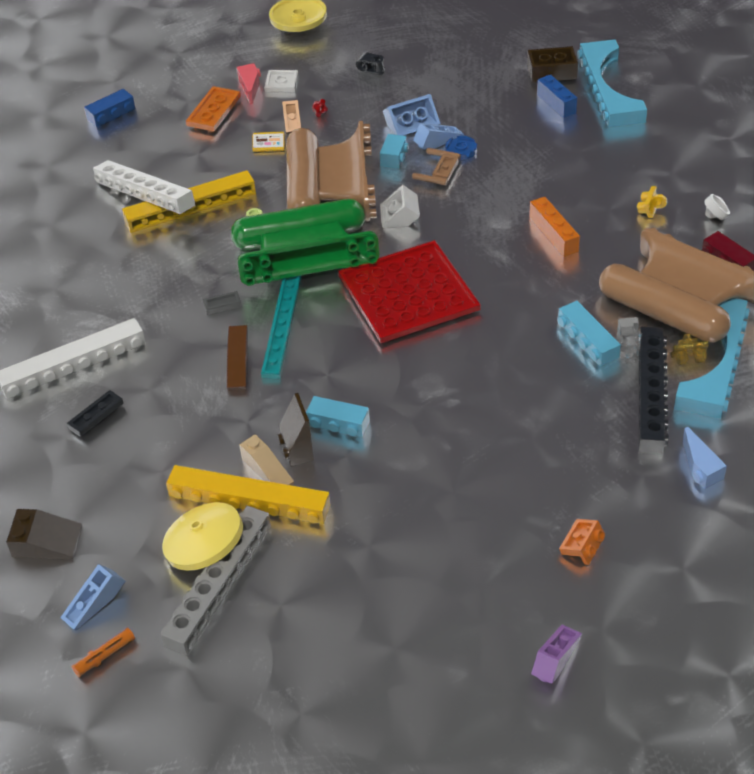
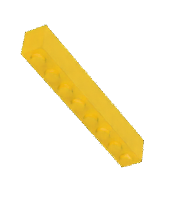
M248 170L187 188L192 190L195 206L181 214L145 201L122 208L124 221L130 233L255 195V182Z
M174 465L166 482L168 494L174 498L205 503L221 502L229 504L235 509L243 510L246 506H250L267 512L272 516L288 517L311 523L324 524L331 506L330 495L326 491Z

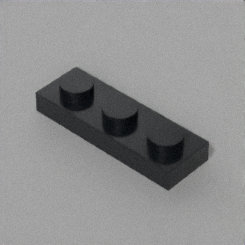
M111 390L107 391L68 421V429L82 437L123 405V398Z

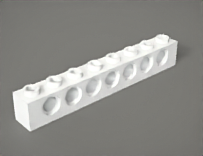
M109 160L93 168L94 178L97 183L178 214L195 206L193 193L190 189Z

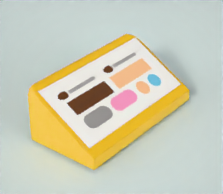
M284 132L253 133V152L284 151Z

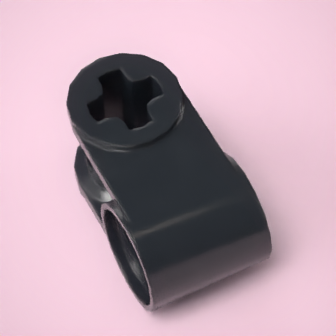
M365 52L356 61V67L362 72L375 75L384 74V57Z

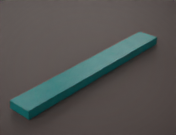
M302 275L282 279L261 370V378L280 379Z

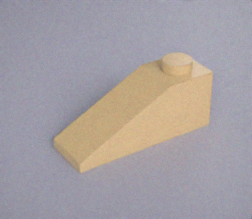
M256 434L239 444L242 460L264 481L286 485L294 484L293 479L270 448Z

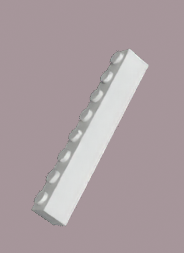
M132 318L0 370V387L6 399L137 348L146 344L143 330L136 319Z

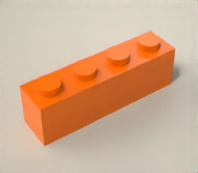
M545 196L530 201V219L559 253L566 257L579 252L580 235Z

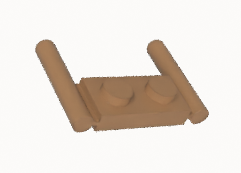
M427 148V154L440 156L441 159L432 176L413 173L412 179L446 186L458 164V160L461 158V154Z

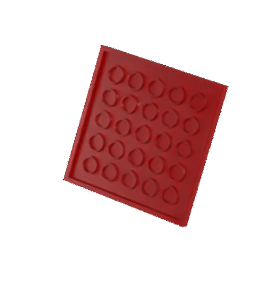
M435 240L380 257L374 264H362L339 271L340 279L380 343L481 310V304Z

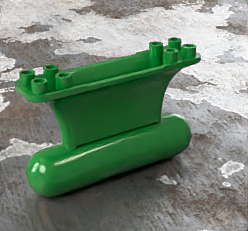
M342 199L241 217L231 227V239L237 248L242 251L260 249L259 251L241 254L238 257L237 263L240 280L247 286L338 268L357 267L368 263L374 264L380 255L377 234L373 231L348 234L360 230L365 223L364 207L355 199Z

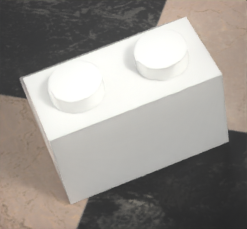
M402 185L380 204L382 227H407L417 221L420 217L417 194Z

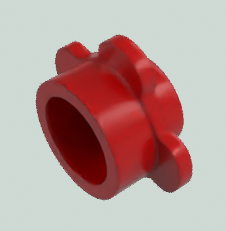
M324 99L315 101L312 105V110L316 117H320L321 114L328 111Z

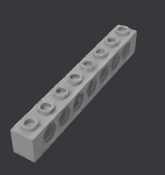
M246 506L244 511L239 513L243 521V532L238 543L224 558L205 567L201 575L196 577L193 587L190 591L186 592L183 602L179 608L174 610L169 623L162 628L161 638L165 648L185 656L189 654L271 527L269 513L250 506Z

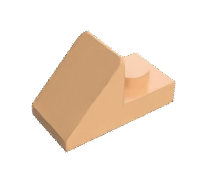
M298 100L282 102L286 134H290L294 129L301 128Z

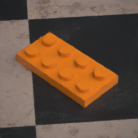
M213 86L187 118L186 126L215 132L240 99V91Z

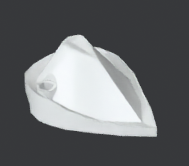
M711 194L705 199L704 203L707 206L705 215L709 219L719 218L724 220L730 215V211L722 198Z

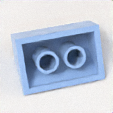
M431 94L398 103L383 110L387 126L394 135L404 136L417 132L420 123L441 124Z

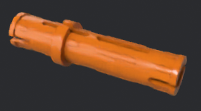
M127 627L96 650L89 651L86 657L71 666L76 676L80 678L81 675L93 667L100 666L103 660L134 640L133 632Z

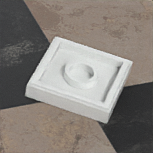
M268 70L264 87L265 92H295L298 70Z

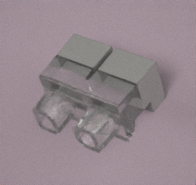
M637 317L618 319L616 340L621 344L619 358L625 359L626 364L637 363L642 334L638 331L639 321Z

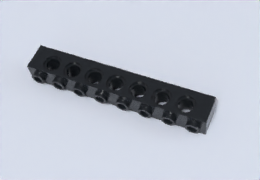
M640 327L639 453L663 454L664 446H668L669 435L665 434V431H668V419H665L668 416V405H665V402L668 400V390H664V388H667L668 376H664V374H667V363L664 362V360H667V349H664L667 345V336L664 335V329L659 327Z

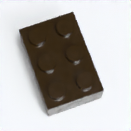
M573 46L527 50V68L531 83H538V79L548 75H552L556 80L577 79L578 61Z

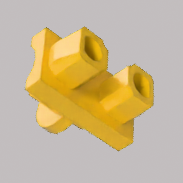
M651 186L648 192H642V202L637 204L638 213H647L648 218H653L656 209L664 208L667 204V198L663 194H656V186Z

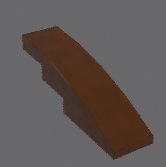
M247 325L229 326L227 390H246Z

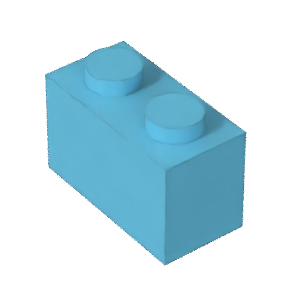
M387 135L380 151V166L400 168L401 163L405 160V153H408L409 150L407 136Z

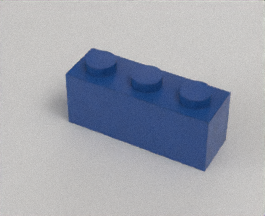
M552 75L538 79L537 95L562 118L576 114L577 97Z
M124 88L84 106L87 120L96 128L136 109L133 96Z

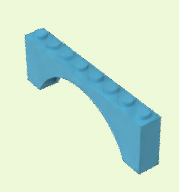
M616 40L580 43V50L577 51V56L581 60V67H584L585 76L588 77V83L592 86V93L595 94L596 103H599V110L603 113V120L607 122L608 127L646 123L647 108L644 101L630 98L614 91L602 78L601 74L609 65L618 61L619 46Z
M734 298L718 305L729 313L731 320L729 332L721 340L725 355L719 365L706 375L693 380L679 382L674 405L675 410L721 419L723 411L727 412L729 400L725 399L726 397L730 398L732 386H729V384H733L735 373H732V370L736 371L738 360L735 357L739 358L741 347L738 344L742 345L744 334L741 332H745L747 321H744V319L748 320L750 309L747 308V300Z

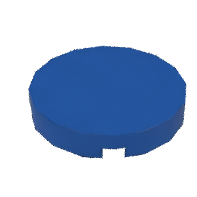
M460 135L455 139L452 137L446 142L445 151L461 154L460 160L469 159L477 153V143L471 137Z

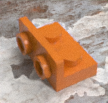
M576 519L559 548L561 554L580 556L584 565H589L605 538L604 530L599 521Z

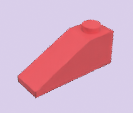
M251 63L238 66L237 74L249 103L253 104L260 84L259 77H261L259 68H256L255 64Z

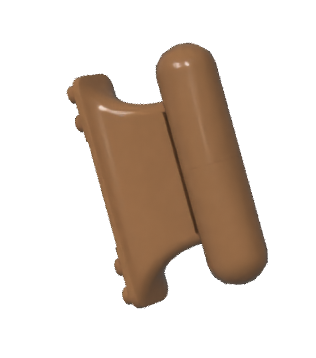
M359 121L355 133L349 139L330 146L319 147L315 133L307 128L294 129L289 134L286 142L287 209L320 204V201L355 199L364 207L365 222H370V219L377 218L374 195L375 187L374 184H367L365 171V156H372L370 123L363 124V121Z
M646 228L641 232L640 250L642 255L648 259L647 264L641 271L623 264L614 263L607 266L599 278L600 290L606 297L704 342L715 343L726 337L731 327L729 313L718 305L734 298L747 300L754 304V271L750 267H742L677 241L671 234L665 235L658 232L656 228Z

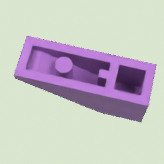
M561 625L538 650L531 675L538 677L543 682L552 684L561 674L582 633Z

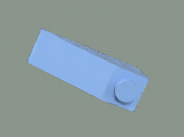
M420 123L413 141L423 150L427 148L435 149L445 145L450 138L453 137L455 139L457 136H463L464 133L455 126Z
M686 427L684 429L683 445L691 475L695 482L706 489L724 479L727 466L689 427Z
M98 564L60 618L72 629L77 630L113 600L126 581L112 569Z

